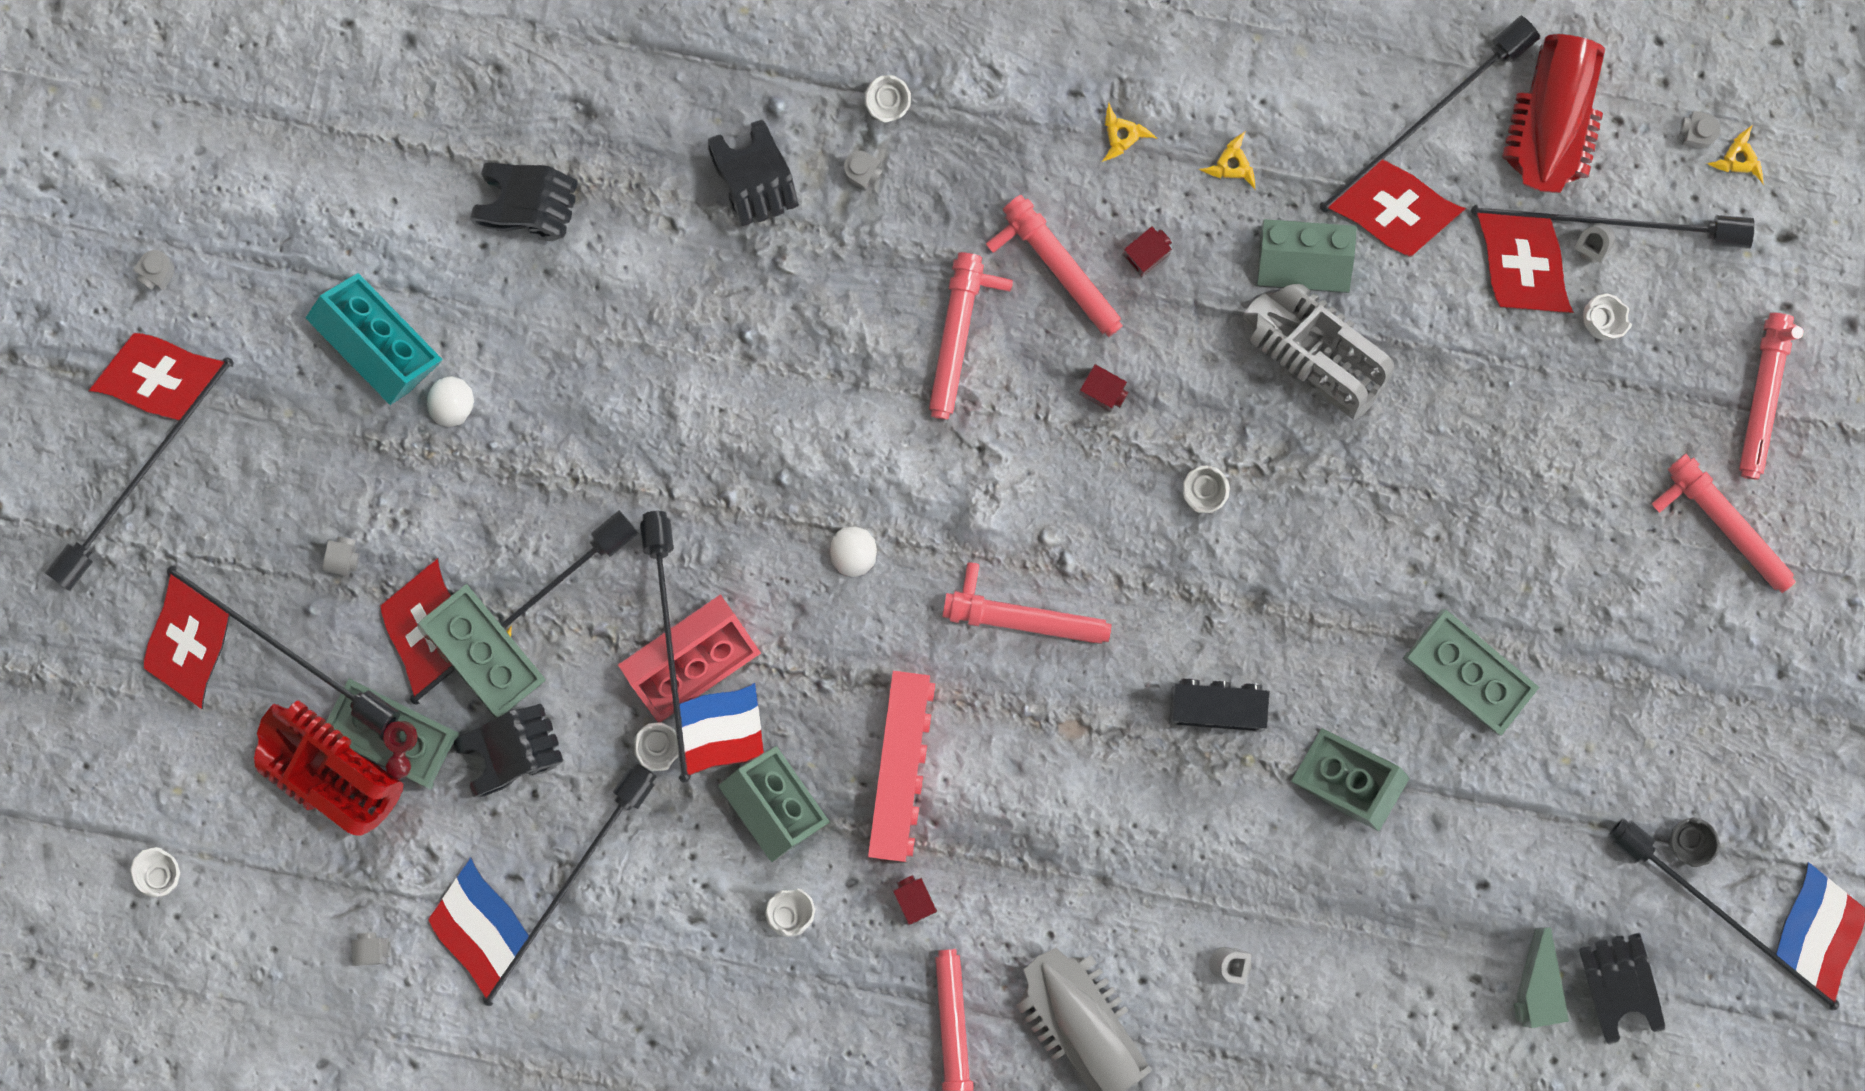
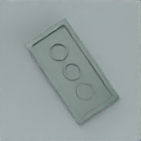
M467 584L417 624L422 635L435 645L440 657L445 662L451 664L495 719L507 713L546 681L544 676Z
M1441 609L1437 613L1433 622L1403 657L1407 664L1424 673L1426 680L1442 688L1499 736L1503 735L1539 689L1538 685L1446 609Z
M348 678L344 688L356 696L359 692L365 693L370 690L400 711L398 721H407L415 727L418 738L414 748L406 752V757L411 763L410 773L406 777L426 788L432 789L434 786L433 782L455 738L457 739L460 733ZM340 694L326 723H330L334 730L338 729L342 732L343 736L351 739L350 748L386 767L387 760L393 756V752L386 747L383 737L351 716L352 708H350V704L352 701L343 694ZM403 731L400 733L402 742L406 740V734Z

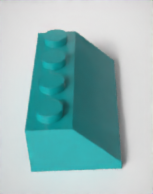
M359 273L320 295L305 317L389 405L409 394L443 360Z

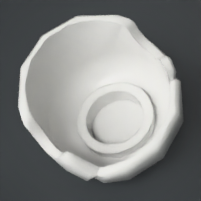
M894 75L880 76L871 81L865 90L864 104L869 114L875 119L882 122L894 121L903 117L909 109L911 92L906 83Z
M1605 293L1594 296L1584 308V325L1593 337L1607 341L1620 338L1632 326V323L1628 320L1630 309L1618 297Z
M453 376L444 377L436 381L428 392L427 408L429 416L439 425L446 427L460 425L465 422L473 409L474 397L472 389L462 379Z
M1199 466L1189 472L1183 482L1184 499L1196 512L1212 513L1222 508L1229 498V482L1226 476L1213 466Z
M857 526L845 527L839 530L836 536H833L830 548L831 562L841 574L850 577L865 575L874 566L877 554L875 539L866 529Z
M662 722L649 723L642 727L634 738L633 753L638 762L651 771L669 769L670 765L679 757L675 730Z
M157 847L142 850L133 859L130 868L131 878L135 887L141 893L153 898L163 897L172 892L177 887L181 875L175 858Z
M801 889L777 892L767 903L765 918L768 927L784 937H794L802 934L813 922L815 914L813 900Z

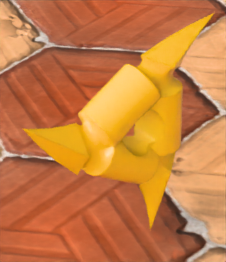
M1108 102L1105 126H1107L1108 139L1112 147L1101 162L1123 154V151L1132 146L1139 137L1158 139L1139 123L1136 125L1121 118L1117 119ZM1120 129L1126 130L1128 137L1120 139L1117 136V131Z
M1752 126L1734 139L1735 142L1731 144L1724 156V160L1706 163L1728 173L1730 170L1731 172L1751 171L1763 184L1760 161H1757L1756 154L1750 144L1747 143ZM1739 152L1744 154L1746 158L1743 163L1736 161L1735 156Z
M1245 132L1226 145L1227 149L1223 151L1216 166L1213 165L1199 169L1218 178L1222 176L1224 178L1244 177L1256 191L1253 168L1249 166L1250 163L1242 149H1240ZM1234 158L1238 161L1239 166L1232 169L1228 167L1227 161Z

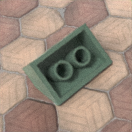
M1264 219L1260 233L1257 286L1284 288L1292 284H1303L1308 289L1315 291L1349 293L1355 258L1357 226Z
M777 746L739 768L718 785L771 862L786 854L830 823Z

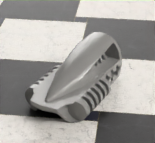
M1292 284L1275 293H1264L1252 301L1244 313L1243 319L1252 328L1253 335L1250 338V342L1257 348L1264 345L1262 351L1268 355L1273 352L1271 358L1274 361H1278L1281 358L1280 365L1286 368L1290 365V373L1295 375L1299 372L1298 379L1302 382L1308 379L1330 403L1354 421L1359 419L1372 406L1387 385L1395 366L1392 359L1385 352L1353 329L1354 322L1348 320L1344 323L1346 316L1342 313L1335 316L1337 310L1334 307H1330L1327 310L1328 303L1324 300L1318 303L1320 297L1315 293L1309 296L1311 290L1303 284ZM1351 367L1355 369L1353 374L1349 372ZM1363 374L1366 377L1360 382L1358 378ZM1372 380L1376 384L1370 391L1367 386Z
M1057 948L1037 956L1024 969L1028 985L1021 1001L1016 1006L1021 1014L1031 1007L1035 1008V1011L1025 1017V1020L1029 1023L1038 1016L1041 1017L1042 1020L1031 1027L1033 1032H1036L1047 1026L1048 1030L1037 1037L1040 1042L1051 1035L1055 1038L1044 1046L1046 1051L1051 1050L1057 1045L1061 1047V1049L1050 1056L1051 1059L1055 1061L1065 1054L1089 1091H1125L1149 1074L1152 1069L1118 1020L1119 1017L1129 1010L1124 1006L1116 1012L1112 1011V1008L1122 1002V1000L1118 996L1109 1003L1106 1002L1105 999L1116 992L1113 987L1102 994L1100 993L1099 989L1109 983L1107 977L1096 984L1092 981L1103 973L1101 968H1098L1089 975L1086 970L1097 963L1093 956L1067 958Z

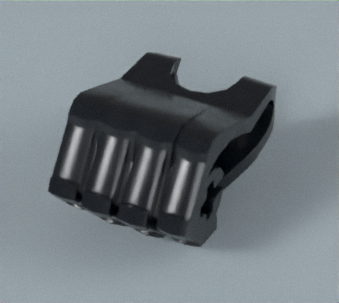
M763 119L751 123L750 136L753 143L745 150L730 148L720 134L708 138L710 157L717 173L729 187L728 198L730 208L741 226L753 223V217L757 222L769 219L768 212L772 217L780 216L784 213L783 206L787 210L799 206L790 169Z
M484 163L481 171L483 179L489 185L500 187L501 194L498 200L492 204H476L473 206L470 220L475 225L496 231H511L529 226V233L536 236L538 240L555 241L564 238L567 226L564 224H568L572 218V211L569 208H573L576 201V196L571 193L576 191L578 180L545 165Z
M542 704L505 713L454 740L453 745L456 753L470 754L478 751L485 758L486 768L483 775L470 782L469 785L473 797H485L507 788L523 775L543 774L556 768L563 762L561 752L554 750L559 746L557 736L555 734L548 735L553 731L552 723L549 718L542 720L546 716Z
M1640 933L1629 935L1628 942H1625L1624 936H1616L1611 939L1612 946L1608 945L1607 940H1600L1595 943L1596 950L1594 951L1591 946L1579 949L1598 1020L1608 1045L1615 1044L1620 1040L1618 1022L1628 1012H1639L1645 1015L1653 1032H1661L1666 1028L1652 970Z

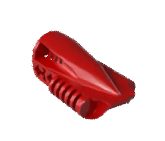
M1550 34L1543 39L1530 93L1516 94L1515 100L1519 103L1514 104L1513 111L1517 114L1511 115L1510 122L1516 125H1509L1508 133L1512 135L1506 136L1505 143L1510 146H1505L1502 158L1507 160L1508 164L1522 175L1523 185L1539 192L1561 193L1566 183L1589 177L1591 166L1585 163H1592L1593 155L1590 153L1595 152L1596 145L1591 142H1596L1598 139V134L1593 131L1600 130L1601 124L1597 121L1603 118L1601 111L1592 108L1605 54V47L1601 44L1583 37L1567 34Z
M300 700L294 702L288 709L275 703L270 706L261 718L257 730L258 745L254 753L256 771L263 777L268 778L272 784H277V787L281 791H285L289 797H294L298 804L303 803V807L307 811L316 808L344 831L355 836H361L376 828L393 810L403 792L404 784L400 780L389 776L380 766L350 748L351 739L343 736L342 732L338 729L334 730L330 723L325 724V720L321 716L317 717V714L313 710H308V707ZM352 794L355 795L354 800L350 797ZM361 801L365 802L363 808L359 805ZM371 807L375 809L372 815L368 813Z

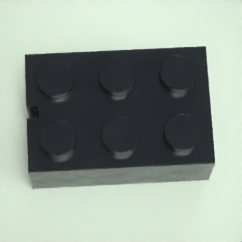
M1183 678L1179 681V684L1175 683L1171 689L1169 725L1262 732L1267 729L1270 691L1262 690L1263 685L1244 683L1240 689L1231 688V682L1212 681L1210 686H1201L1200 680Z

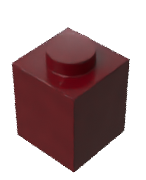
M1151 226L1124 248L1122 255L1138 274L1144 277L1171 254L1172 249L1169 245L1172 242L1161 229L1156 231Z
M1094 364L1079 391V395L1111 412L1114 406L1121 408L1129 392L1124 390L1127 381Z
M911 875L897 882L898 889L893 892L909 925L937 912L922 878L915 880L914 875Z

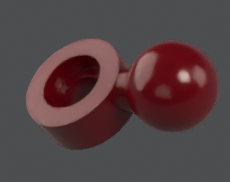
M397 721L389 724L383 735L386 747L393 752V756L387 760L386 771L394 779L405 778L411 770V763L406 757V752L414 748L418 736L415 727L407 721ZM401 731L406 734L405 742H402L400 739Z

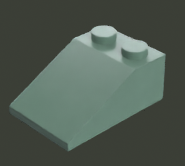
M1321 728L1291 782L1349 817L1379 832L1410 778L1400 766Z
M1540 927L1534 930L1516 995L1518 1003L1513 1004L1516 1021H1521L1522 1027L1536 1028L1569 1022L1551 927Z

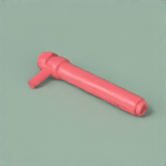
M1022 195L1013 199L1003 208L1006 214L1005 219L1009 222V225L986 243L988 248L994 253L1016 234L1023 241L1027 240L1102 334L1106 333L1108 337L1112 336L1123 327L1120 323V316L1046 226L1047 221L1041 213L1037 214L1033 210V203L1029 199L1025 200Z
M959 252L957 259L953 261L952 269L955 272L954 277H951L948 289L951 290L929 405L931 417L949 420L950 414H953L975 295L979 294L980 286L1009 292L1012 288L1013 281L1011 279L983 274L984 265L981 264L982 257L979 255Z
M1770 313L1769 319L1765 320L1763 330L1766 331V335L1761 339L1760 350L1762 355L1739 470L1742 471L1741 477L1759 480L1760 475L1764 474L1786 356L1790 355L1792 347L1790 340L1799 339L1803 336V329L1793 324L1794 317L1791 315Z
M1687 454L1680 457L1667 469L1672 474L1670 478L1675 484L1652 503L1659 513L1662 512L1684 493L1689 499H1694L1775 591L1779 590L1783 593L1796 582L1792 578L1794 574L1712 483V477L1706 471L1703 473L1698 468L1700 464L1695 458L1690 459Z
M967 563L963 592L946 593L943 617L950 618V622L959 623V620L968 621V625L978 627L980 624L1097 644H1102L1103 641L1109 642L1112 624L1106 623L1104 619L986 600L984 596L975 595L979 564Z
M957 949L938 950V957H935L945 1080L942 1083V1091H974L973 1081L969 1077L960 955H957Z

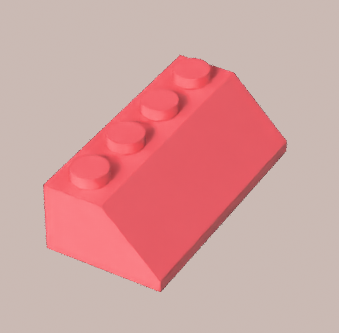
M721 594L671 628L679 704L697 698L761 654ZM663 633L618 664L632 688L658 723L674 714L665 633Z

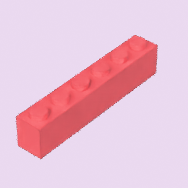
M893 671L868 853L869 858L906 862V856L913 857L915 838H910L909 833L911 825L917 826L919 807L913 806L915 794L921 795L923 776H919L917 773L919 763L925 764L927 745L921 744L923 732L929 733L931 714H926L927 701L933 702L935 683H929L930 675Z

